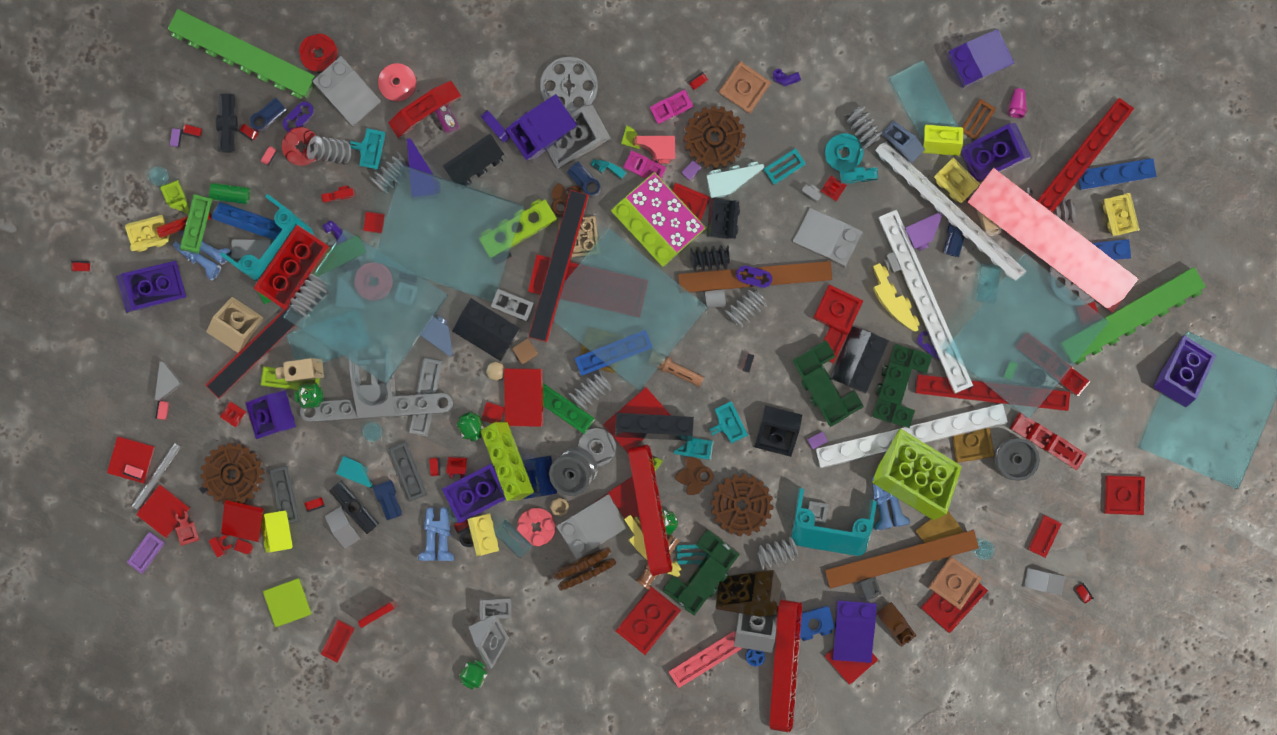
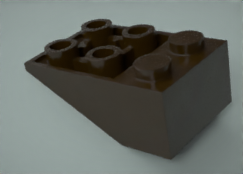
M774 570L727 576L723 582H719L715 608L717 610L758 617L777 615L781 582Z

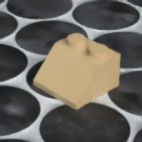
M231 297L213 316L206 332L239 353L248 343L264 317L234 297Z

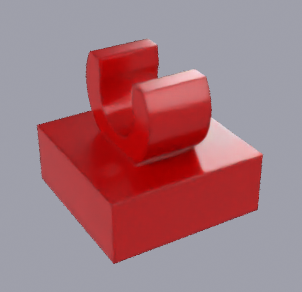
M831 175L820 192L836 202L847 185Z
M230 401L220 418L237 428L247 411Z
M448 457L446 473L449 474L450 479H453V474H460V479L464 478L467 469V458Z
M227 535L220 538L214 537L208 541L217 558L227 554L226 550L233 547L232 544L228 546L223 544V540L228 538Z

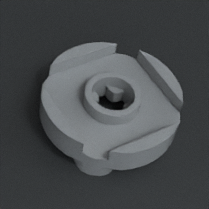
M593 428L588 430L579 439L578 447L587 450L593 455L597 462V467L609 463L615 455V440L606 430ZM594 442L602 444L601 452L592 451L591 447L594 446Z

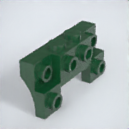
M825 340L795 357L792 361L803 379L801 381L805 391L809 390L812 395L810 399L814 407H819L829 427H832L854 412L862 409L864 405L855 390L842 397L823 365L836 357L828 341Z
M894 344L888 365H884L881 376H884L882 384L878 383L875 394L878 397L871 417L910 428L915 410L901 406L912 369L927 374L933 355Z
M709 529L704 532L696 543L707 555L688 581L685 583L678 577L672 576L662 589L665 594L694 616L707 598H711L717 591L716 586L720 581L723 582L729 574L727 571L740 555L737 550L725 543L722 538Z

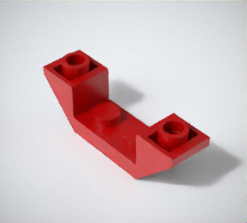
M452 80L433 88L400 110L388 124L399 139L413 130L414 125L441 107L449 106L462 96Z

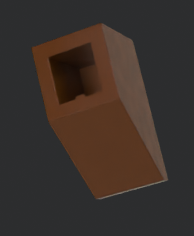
M892 602L876 613L901 647L916 637L910 625Z

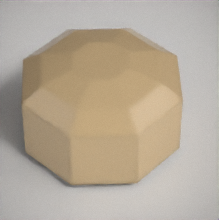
M494 362L488 365L486 372L490 379L498 381L504 377L505 368L503 364Z
M559 497L552 501L550 508L554 515L561 517L568 513L569 504L566 499Z

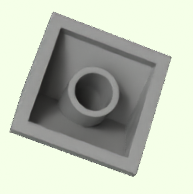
M494 615L469 626L475 646L489 669L493 668L509 639L499 619Z

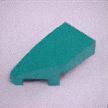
M593 159L590 163L601 174L606 169H609L621 180L627 175V172L607 161Z
M693 438L692 441H687L683 446L676 449L673 454L711 460L714 441Z
M343 456L336 474L369 488L373 487L367 474V467H364L360 462Z

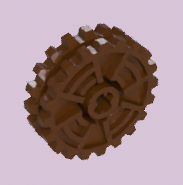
M711 106L709 110L704 107L701 113L696 111L694 119L689 118L688 120L689 126H685L684 133L687 135L683 136V142L687 143L684 148L686 151H690V159L695 158L698 165L704 164L706 169L712 166L713 170H717L718 166L726 168L728 162L733 164L735 157L739 158L742 153L740 149H744L745 143L742 142L746 138V133H742L745 127L743 124H739L740 118L738 116L734 117L732 110L726 112L725 107L722 106L720 109H716V106ZM712 133H714V136L715 134L719 135L717 142L710 140Z
M227 443V447L219 445L218 450H211V456H206L204 459L206 464L201 466L204 474L200 475V479L205 481L202 486L208 489V496H214V501L216 502L222 500L223 505L226 500L237 503L240 501L242 504L248 502V498H255L254 493L261 491L259 485L265 481L262 478L265 470L261 469L263 461H258L257 459L259 455L255 452L251 453L252 448H243V444L238 443L236 446L234 443ZM230 470H231V471H235V470H236V473H235L236 478H235V479H234V478H231V479H230V477H229V476L231 475V473L229 472Z
M742 473L741 477L733 474L732 479L724 478L725 483L717 485L718 491H713L712 495L715 498L710 502L711 505H714L711 513L716 514L715 522H720V528L723 530L727 528L729 534L736 532L737 536H742L743 533L750 536L752 531L758 533L760 526L765 527L767 525L766 519H771L772 515L769 512L774 508L770 504L773 497L768 495L769 488L763 487L764 482L762 480L756 481V477L753 475L748 478L747 474ZM742 499L747 504L746 508L743 507L744 510H740V507L737 506V502L740 503Z
M607 547L590 553L552 574L554 579L565 578L558 584L559 590L571 588L616 564L614 558L605 559L611 553L610 548Z

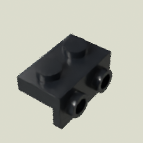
M710 199L707 237L736 239L738 233L737 222L740 214L739 201Z

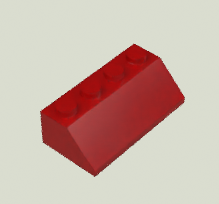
M296 225L254 286V289L284 310L289 311L291 308L289 305L292 306L290 300L292 298L297 299L295 293H301L299 288L306 286L304 281L310 280V274L314 275L331 250V247L299 225Z

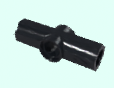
M218 94V115L216 116L218 152H236L238 119L237 115H235V94Z
M342 480L329 490L345 509L346 513L355 520L366 534L370 533L380 524L364 506L363 502L354 495ZM352 502H356L359 505V510L356 513L350 510L349 506Z

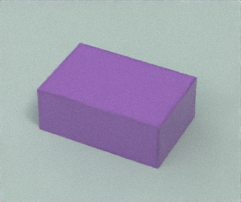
M692 160L681 174L690 181L701 167Z
M823 431L807 439L812 450L828 442Z

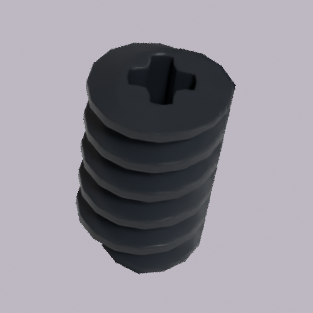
M722 245L719 246L718 251H716L715 246H712L710 252L707 246H704L703 252H701L699 247H696L695 252H693L690 247L691 266L694 271H697L698 266L704 271L706 265L709 270H712L713 265L719 270L721 264H723L724 269H727L728 264H730L729 245H727L725 251Z

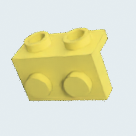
M954 158L934 176L936 183L941 188H945L955 202L961 204L980 185Z
M1131 193L1104 199L1103 210L1106 215L1108 214V230L1113 236L1140 230Z
M163 215L125 224V229L131 243V251L137 250V252H142L151 246L161 247L169 241L170 235L159 238L156 232L157 227L166 224Z
M490 513L468 519L476 556L499 551Z

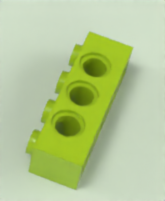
M536 200L528 210L525 211L523 208L514 214L515 217L511 220L506 218L498 223L499 227L493 230L489 228L481 233L482 236L479 239L491 259L557 221L546 200ZM537 213L539 215L538 222L531 223L529 221L530 214ZM515 223H521L523 229L521 232L515 233L512 231V226ZM503 232L506 234L504 242L496 241L498 233Z
M495 422L480 430L506 500L518 501L533 494L534 490L508 422Z

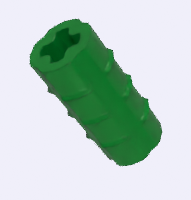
M211 183L209 198L212 200L249 204L250 188Z

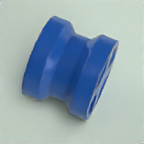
M752 649L746 651V660L751 666H760L765 661V653L763 651Z

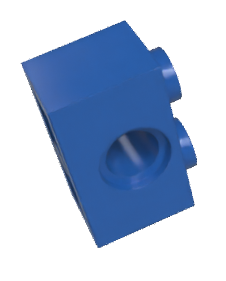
M828 605L802 612L800 639L802 638V641L813 639V635L818 633L821 636L832 633L831 630L835 629ZM811 619L818 620L819 625L816 629L809 628L808 623Z

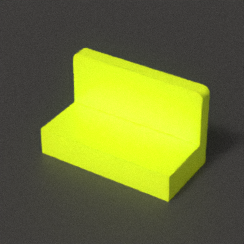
M925 125L923 142L925 150L922 153L960 155L963 146V128Z
M279 511L263 514L261 529L265 552L291 549L293 546L287 512Z

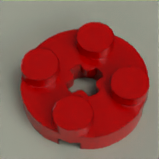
M316 34L308 36L302 41L299 55L307 69L313 72H323L337 60L338 48L327 35ZM323 49V56L315 58L314 50Z
M295 127L286 133L282 139L281 148L287 160L299 166L308 165L315 161V158L312 160L308 158L307 147L311 138L316 136V134L306 127ZM299 141L306 144V148H303L301 152L295 147L299 144Z

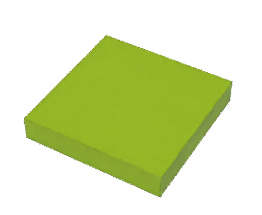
M300 578L263 591L275 628L312 615Z

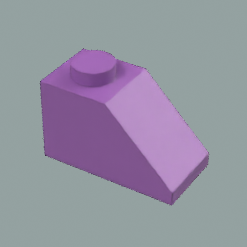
M941 213L932 215L905 228L913 249L918 248L921 251L930 247L928 243L933 241L942 217Z

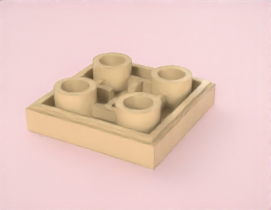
M596 216L583 217L572 257L600 254ZM558 220V229L560 228L562 220Z

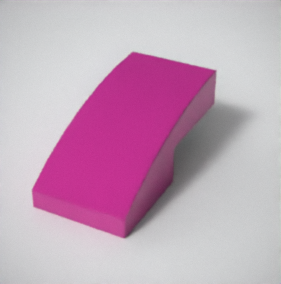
M682 90L656 103L650 109L657 123L661 124L693 108L694 105L687 91Z
M632 150L623 167L644 179H647L653 172L662 179L667 170V167Z

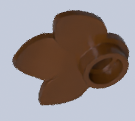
M558 183L553 188L551 210L555 216L563 217L570 190L581 192L579 186H571L565 189L562 184ZM559 204L564 205L563 211L557 210Z
M685 457L686 468L679 471L675 478L681 484L688 485V495H696L702 491L704 486L712 482L714 475L710 468L703 466L700 459ZM703 472L708 475L705 480L700 478V474Z

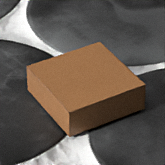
M528 338L512 348L522 365L539 355Z

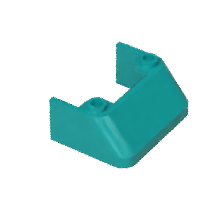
M268 194L265 197L279 208L274 220L282 231L262 257L258 260L253 255H245L237 263L222 252L220 254L256 283L296 225H299L314 236V231L310 226Z
M798 489L791 537L795 545L854 556H861L866 552L872 533L877 501L870 500L867 519L861 518L856 520L853 524L852 532L814 526V513L809 509L801 508L804 489Z

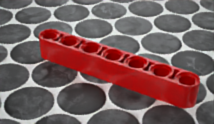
M648 444L630 448L628 450L650 573L652 576L672 572V561L651 449Z
M781 600L778 606L770 729L787 733L792 731L794 723L802 618L801 602Z

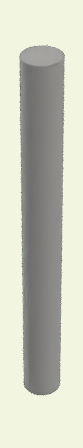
M174 443L132 504L133 508L136 510L140 508L181 448L179 444Z

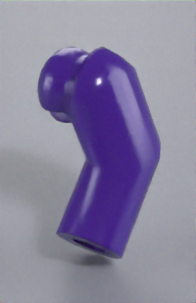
M781 69L773 71L774 81L782 86H789L801 81L798 72L787 75Z
M327 221V223L323 224L322 227L325 233L332 231L339 245L348 241L342 229L336 223Z

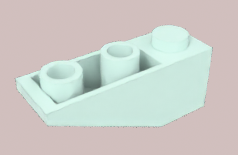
M753 162L747 164L748 167L745 168L733 166L729 167V171L721 172V169L710 171V175L706 177L710 198L716 199L730 196L764 169V165Z

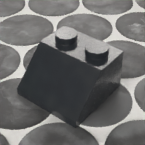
M765 405L754 447L791 457L800 431L803 415Z

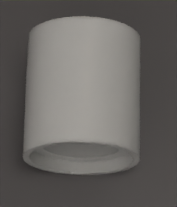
M724 289L705 291L707 309L726 306Z

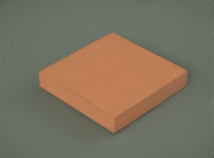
M740 61L718 93L750 114L772 82Z
M950 556L928 588L961 610L982 578Z

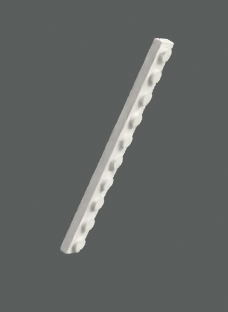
M886 141L877 147L875 151L883 161L888 162L897 174L902 175L911 187L916 188L925 200L930 201L939 213L944 214L953 226L958 227L967 239L972 240L981 252L986 253L995 265L1000 266L1009 278L1016 281L1025 274L1026 270L891 144Z
M897 210L880 216L878 218L897 258L901 272L954 394L973 386Z
M1003 404L900 429H903L922 442L928 443L1006 424L1008 421ZM899 429L818 448L816 453L820 468L886 453Z

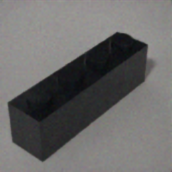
M616 413L615 437L692 441L694 417Z

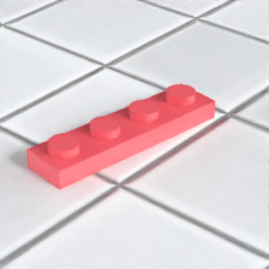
M732 631L668 671L678 688L743 649L734 647L735 632Z

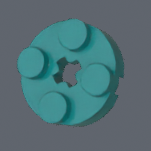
M842 133L834 136L829 140L825 148L826 162L836 171H852L853 168H856L861 163L863 158L861 143L851 134ZM847 148L849 156L842 158L839 150Z
M865 167L853 168L852 172L851 170L839 171L841 183L848 184L878 180V168H867V171H865Z

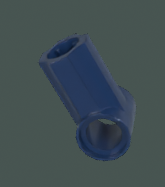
M274 98L258 113H254L251 116L250 124L256 132H264L268 129L269 125L287 110L277 98ZM258 118H262L265 121L261 127H257L254 124Z
M578 161L566 173L589 197L595 198L599 196L601 192L599 181ZM589 184H596L597 190L595 192L587 191Z
M949 222L948 236L943 253L959 258L964 238L966 237L958 227L953 226Z
M392 480L374 485L375 496L381 504L386 520L388 521L403 515L396 498L397 493Z

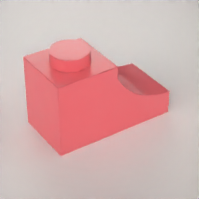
M636 136L633 138V146L646 149L652 155L653 161H658V164H670V161L675 159V136Z

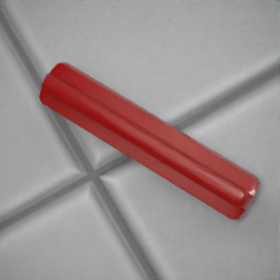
M209 211V215H208L207 221H208V220H211V218H212V215H211L210 211ZM188 216L157 227L156 232L159 238L185 229Z

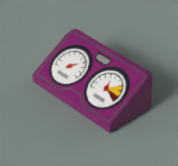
M443 106L435 111L448 135L460 129L449 106Z

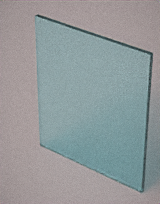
M402 165L374 262L493 302L522 211L524 210V205Z
M609 228L565 281L554 322L636 389L640 390L702 313L706 311L707 306Z
M344 230L313 274L328 285L324 286L327 293L320 292L322 299L315 298L318 305H310L313 309L312 312L306 310L308 318L303 317L291 307L284 315V318L387 384L448 294Z
M1025 253L1018 261L1026 270L1025 274L1016 281L1006 276L945 351L1024 415L1025 418L1029 419L1109 322Z
M1187 332L1186 336L1214 353L1216 358L1197 399L1186 408L1161 393L1139 448L1231 486L1234 489H1239L1277 398V369L1192 334V332Z

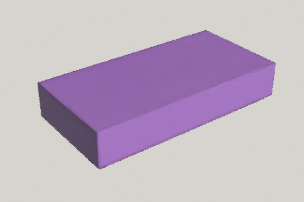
M149 531L127 563L143 574L166 542Z

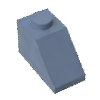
M894 120L882 131L881 136L911 163L925 150L915 135Z
M439 315L437 318L432 316L419 335L452 357L454 352L450 328L446 325L448 322Z

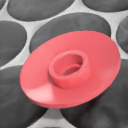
M399 63L391 64L381 71L378 78V87L382 95L388 100L395 102L404 101L415 91L416 77L413 71L406 65ZM395 78L400 79L398 85L393 84Z

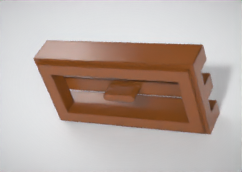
M980 98L961 127L963 128V133L967 137L972 138V140H977L996 108ZM981 104L984 105L978 117L967 131L966 127ZM987 108L990 109L989 114L976 134H972Z

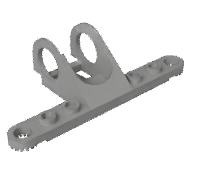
M390 347L385 348V359L358 361L357 350H351L349 370L354 399L321 402L319 407L314 408L315 415L311 418L305 415L306 409L301 407L300 415L305 421L318 422L446 413L452 409L453 400L445 393L396 396L392 349ZM385 364L386 384H379L378 367L371 368L372 385H361L360 365ZM446 398L448 406L443 409L438 406L439 399Z

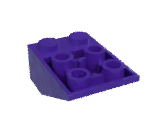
M555 94L518 118L506 128V131L527 161L539 157L578 125L560 98Z

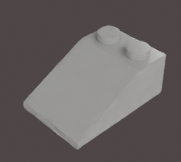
M342 56L313 80V83L353 127L382 102Z
M593 105L583 106L572 113L571 116L578 126L547 149L557 169L611 139Z
M809 208L793 243L844 268L860 239L862 231Z
M609 494L557 525L558 530L576 559L629 527Z
M738 613L734 647L772 653L778 614L758 617Z

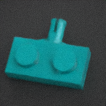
M367 128L362 143L350 141V144H352L350 145L351 149L360 150L359 166L379 170L386 132Z
M732 401L714 409L719 424L709 428L710 432L717 429L711 433L712 436L723 431L731 444L748 436Z

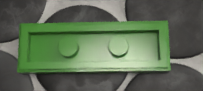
M193 195L180 250L199 255L212 203L211 198Z

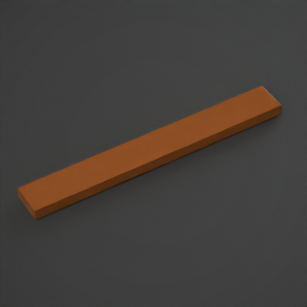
M831 261L754 267L771 274L772 282L769 286L832 281ZM738 269L678 274L680 293L749 288L753 286L738 281L736 277ZM747 269L739 273V275H742L743 280L747 277L753 278V275L748 274ZM765 274L762 277L755 276V279L760 280L762 285L765 282H769Z
M973 529L829 568L825 572L831 589L979 549Z

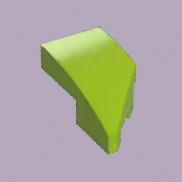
M179 179L160 187L167 205L187 215L189 214L190 207Z

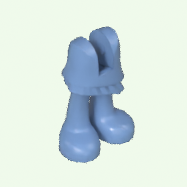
M181 230L179 234L183 236L184 230ZM174 240L172 246L186 257L188 261L191 260L192 264L197 262L203 266L208 279L212 281L218 276L221 270L220 265L210 261L200 253L198 255L180 250L181 243ZM203 241L200 247L201 251L222 265L227 260L220 254L223 252L230 257L232 252L228 248H213Z
M873 484L874 500L877 501L876 506H879L880 520L875 524V531L889 529L893 525L894 527L911 524L910 519L903 515L898 498ZM887 500H890L893 513V524L889 515Z
M428 507L424 522V529H426L427 535L426 548L424 552L419 554L418 561H436V533L439 534L437 561H454V555L449 552L447 536H451L449 533L451 529L449 526L448 510L441 507L440 521H434V508Z

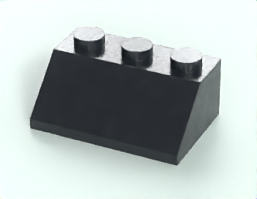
M488 134L444 164L443 168L456 187L464 189L472 184L471 180L476 176L481 178L488 173V168L491 166L497 167L503 163L505 155L493 136Z
M470 298L452 332L497 360L502 361L521 329Z
M852 326L830 375L831 380L866 394L889 340Z

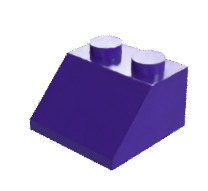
M286 390L246 402L256 439L296 427Z

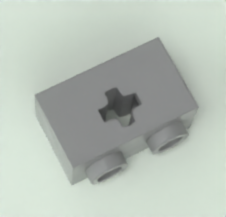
M497 289L491 304V308L528 322L534 307V303L500 289Z

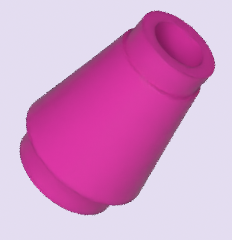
M1014 89L1008 109L1010 112L1009 116L1013 118H1024L1027 113L1024 89Z

